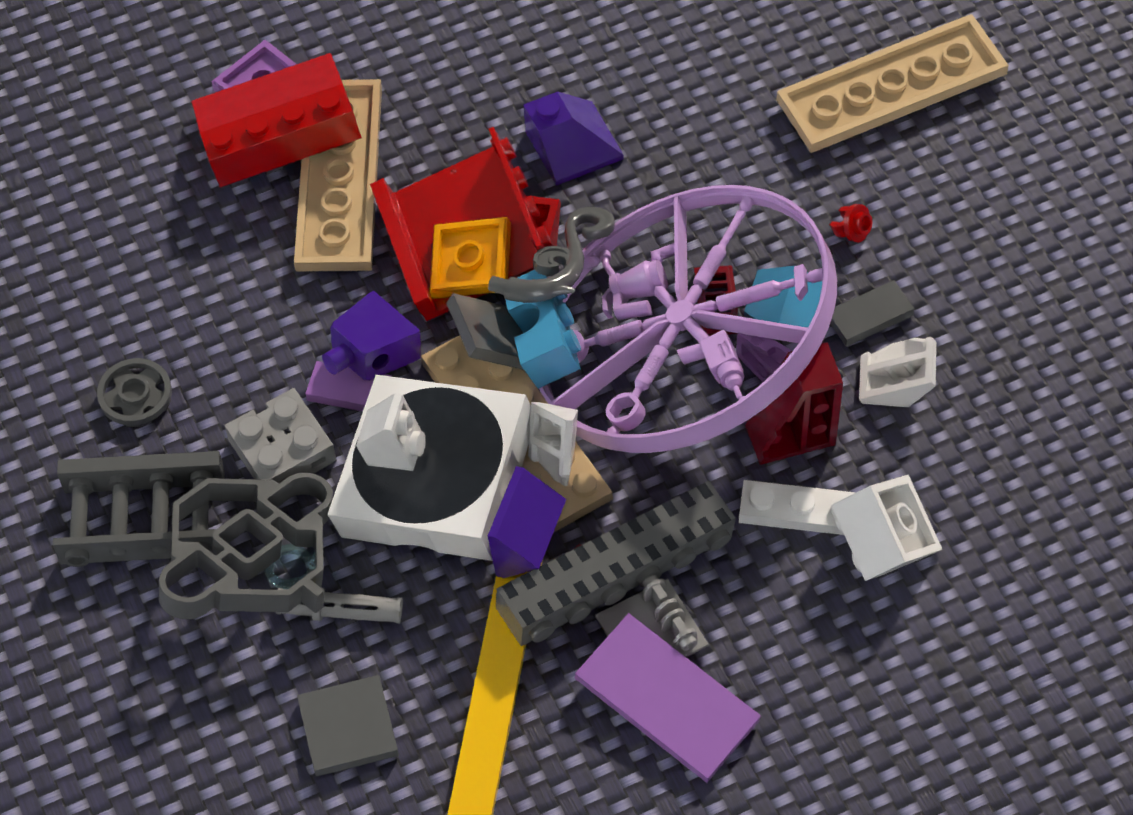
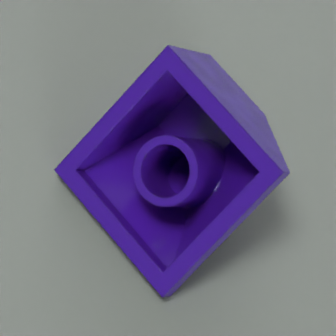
M557 91L523 104L525 132L556 186L624 159L621 149L592 101Z

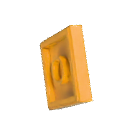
M508 217L434 225L429 291L434 299L451 297L453 293L463 296L495 293L488 290L490 278L496 276L508 279L511 222Z

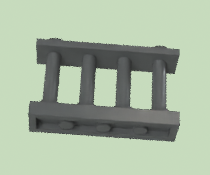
M208 451L58 460L57 475L64 493H72L70 537L53 538V548L60 564L82 567L88 563L171 558L172 532H168L169 490L175 487L194 488L207 478L225 479V469L220 452ZM139 489H153L151 533L127 534L129 492ZM112 491L110 535L86 536L89 494L92 492ZM209 501L192 512V530L179 531L178 540L180 542H199L212 553V536L216 529H208Z

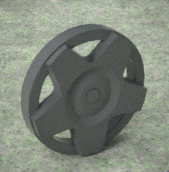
M143 358L127 359L113 365L104 373L97 388V398L103 413L112 421L126 425V427H140L141 424L156 419L167 410L172 396V386L167 372L156 362ZM144 368L145 370L140 374H134L129 369ZM113 379L116 387L105 393L108 384ZM161 379L164 382V392L157 389ZM114 410H123V415L116 413Z

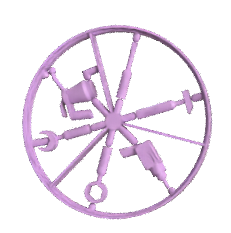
M740 185L708 186L676 193L641 207L617 221L614 231L609 236L592 240L583 249L584 267L579 279L572 287L576 288L588 272L597 267L601 261L602 266L609 275V288L602 296L603 312L608 319L612 318V303L617 320L652 315V308L648 300L627 303L629 299L656 296L667 308L666 314L646 319L643 323L641 320H636L621 326L599 331L595 337L586 340L580 332L573 330L581 346V351L577 352L579 363L585 359L590 346L600 345L604 347L627 339H635L556 399L550 384L539 388L548 404L576 409L650 353L634 381L635 389L633 392L619 394L608 403L606 416L613 426L605 432L577 420L576 435L596 446L629 453L670 451L688 447L721 435L749 420L777 399L799 377L819 349L828 331L837 297L836 268L830 249L814 221L803 209L791 200L761 188ZM740 204L739 210L736 212L718 245L713 246L693 279L694 285L688 291L686 212L714 205ZM753 205L768 207L786 214L805 227L816 241L821 255L822 268L812 270L807 274L804 264L794 266L793 279L783 282L768 281L733 293L731 292L730 294L717 296L716 301L710 300L696 304L702 294V289H707L718 267L725 258L726 246L745 217L746 212L750 211ZM674 216V243L651 251V262L645 260L621 275L613 271L609 264L611 260L610 252L649 226ZM675 256V292L677 301L666 290L668 288V280L661 264L664 259ZM822 281L820 301L808 328L715 313L717 309L720 312H724L778 296L782 290L795 287V294L798 300L802 301L808 292V282L816 283ZM572 293L567 294L568 297L563 299V302L566 303ZM701 326L721 331L709 336ZM687 330L698 341V344L677 350L682 363L688 364L706 359L709 370L716 381L728 390L734 391L736 398L739 399L736 403L716 414L680 428L648 434H620V431H629L636 428L644 420L645 408L638 398L642 391L649 389L669 354L667 349L671 347L680 331ZM725 331L798 343L785 362L769 378L752 392L742 396L739 388L744 380V370L733 343ZM633 406L629 415L618 418L622 409Z

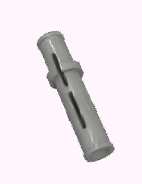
M325 592L324 603H333L334 607L323 606L321 610L314 613L306 605H301L300 603L289 612H276V614L312 616L314 621H322L323 617L386 621L400 624L403 598ZM344 605L372 606V607H378V609H377V610L352 609V608H344Z

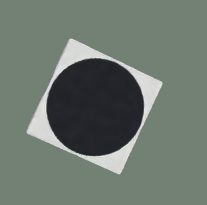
M375 375L327 514L342 538L393 546L417 545L432 549L438 553L493 561L487 535L515 467H522L529 446L531 405L525 394ZM395 393L403 394L409 408L414 413L421 431L425 434V449L423 454L417 457L413 471L368 466L356 446L367 410Z

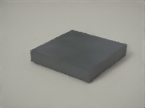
M453 293L447 301V306L468 356L524 370L520 365L514 337L523 334V331L508 312L507 306Z
M380 675L297 695L316 777L399 756Z

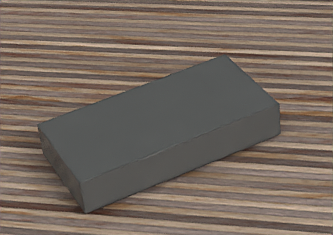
M895 280L835 307L830 324L847 347L914 315V307Z

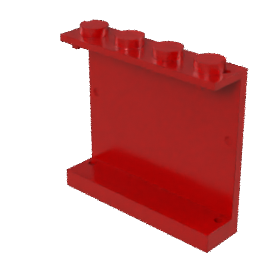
M494 127L489 128L492 137L490 142L493 147L393 193L384 178L370 184L413 302L426 321L449 311L447 301L450 297L434 299L429 293L434 225L508 217L511 222L508 279L510 277L518 278L534 270V254L544 247L553 246L544 225L538 227L535 219L541 215L531 195L525 197L523 189L529 186L520 166L514 168L511 160L516 158L514 149L508 137L501 140ZM475 294V295H465V296L471 297V298H475V299H476V298H478V297H480V296H483V295H485V294Z

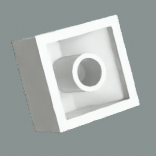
M909 475L871 485L831 505L835 513L836 525L840 532L845 535L852 551L853 563L857 570L862 573L865 581L887 574L942 550Z

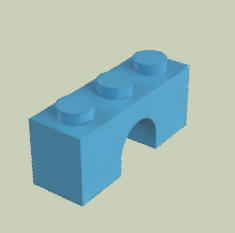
M532 270L518 278L537 280L551 276L538 274L535 270ZM567 294L536 303L506 300L508 312L523 331V334L514 337L520 365L538 389L581 369L577 357V352L581 351V346L574 331L570 329V326L574 324V319L570 309L563 302V299L568 297Z

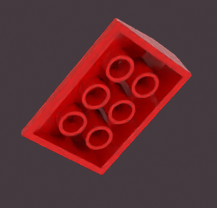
M331 53L192 100L203 145L220 187L362 138Z

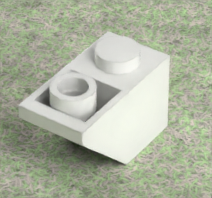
M395 393L367 410L356 446L368 466L413 471L417 457L421 456L424 452L425 434L421 431L414 413L409 408L403 394Z

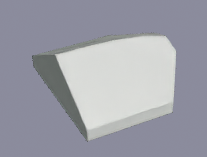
M927 337L926 339L912 338L895 342L872 354L866 352L861 355L859 400L862 404L910 407L936 386V341L932 337Z
M531 402L528 456L532 461L539 462L555 481L568 486L575 449L578 410L541 402Z

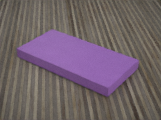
M630 613L624 617L575 673V679L706 783H708L761 718L760 714Z

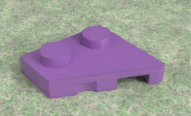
M737 333L736 353L738 357L762 382L780 367L787 353L792 351L773 339Z

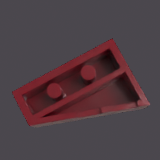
M828 342L820 345L807 367L777 399L747 421L745 426L760 465L836 445L843 380ZM790 351V352L787 353V355H786V357L784 358V360H783V362L781 363V365L785 362V360L789 357V355H790L793 351Z

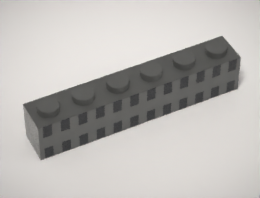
M707 481L540 566L539 569H534L497 588L496 609L520 646L531 641L535 643L541 642L552 635L556 628L567 622L570 624L580 622L589 615L592 609L604 603L612 605L621 600L627 591L639 585L644 587L642 583L647 577L656 575L659 579L662 573L673 567L681 569L689 565L697 555L708 549L715 551L722 548L732 537L736 517L711 482Z

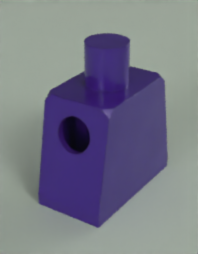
M372 291L332 323L330 327L332 349L322 355L323 363L331 374L336 375L350 367L363 380L370 381L375 378V375L387 374L421 359L420 330L375 291Z

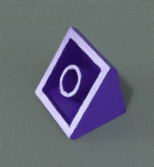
M519 466L515 467L487 535L495 574L501 578L539 569L566 502V498L528 470Z

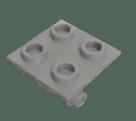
M656 575L649 576L643 581L644 589L642 592L595 614L607 637L624 617L630 613L685 657L709 646L669 580L658 579Z

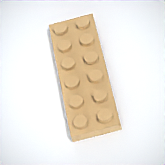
M970 14L777 91V102L810 153H813L1007 75L1009 65L975 17Z
M381 79L342 80L362 138L301 160L294 255L296 271H372L376 200L370 184L377 181L382 98Z
M460 335L421 355L422 365L435 383L525 394L530 405L531 402L548 404L525 370L470 358ZM576 441L568 486L555 481L539 462L532 461L528 456L527 449L522 467L566 498L554 532L613 500L611 489Z

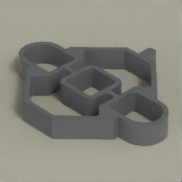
M313 473L293 474L279 484L275 480L207 478L174 501L171 563L165 566L159 577V603L162 609L175 618L195 619L203 616L214 607L219 611L289 612L302 602L314 613H317L323 608L325 591L321 588L324 570L323 525L329 520L327 514L333 499L331 485L324 478ZM301 494L314 496L322 502L321 505L298 522L277 508L291 497ZM207 501L256 502V512L250 509L242 510L213 532L212 553L199 542H180L178 540L179 521ZM245 531L250 532L266 545L250 558H246L229 545L231 541ZM283 537L295 547H313L315 549V569L288 590L238 588V577L243 580H250L281 557ZM196 567L203 570L216 581L215 584L203 593L194 597H181L168 589Z

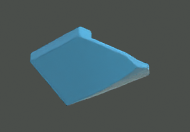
M794 266L759 269L752 286L772 280L783 282L793 279ZM822 281L816 283L808 282V292L802 301L798 300L795 294V287L782 290L778 296L746 304L744 316L746 318L808 328L820 301Z

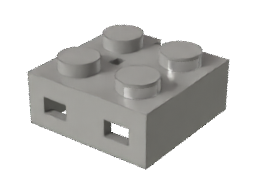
M295 388L266 402V410L258 414L251 410L224 425L230 444L255 480H275L279 484L293 474H314L337 461L333 443ZM288 428L290 433L286 435L284 430ZM271 437H272V443H270V442L268 441V439L271 438Z

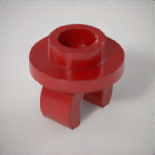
M863 204L840 207L838 211L843 221H831L829 224L834 234L841 238L847 237L851 242L863 241L870 233L873 224L868 208Z

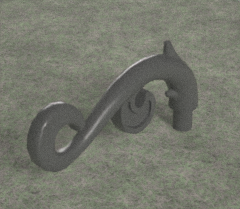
M584 207L574 210L568 216L565 224L567 248L548 246L534 254V270L538 274L551 277L526 280L516 277L504 279L492 276L489 280L488 290L504 295L506 300L523 303H536L550 300L559 295L574 293L575 288L572 286L579 279L584 267V253L576 227L582 223H593L595 226L582 229V236L587 240L601 239L609 236L614 231L615 219L613 215L599 207ZM560 264L565 266L561 271L559 270Z

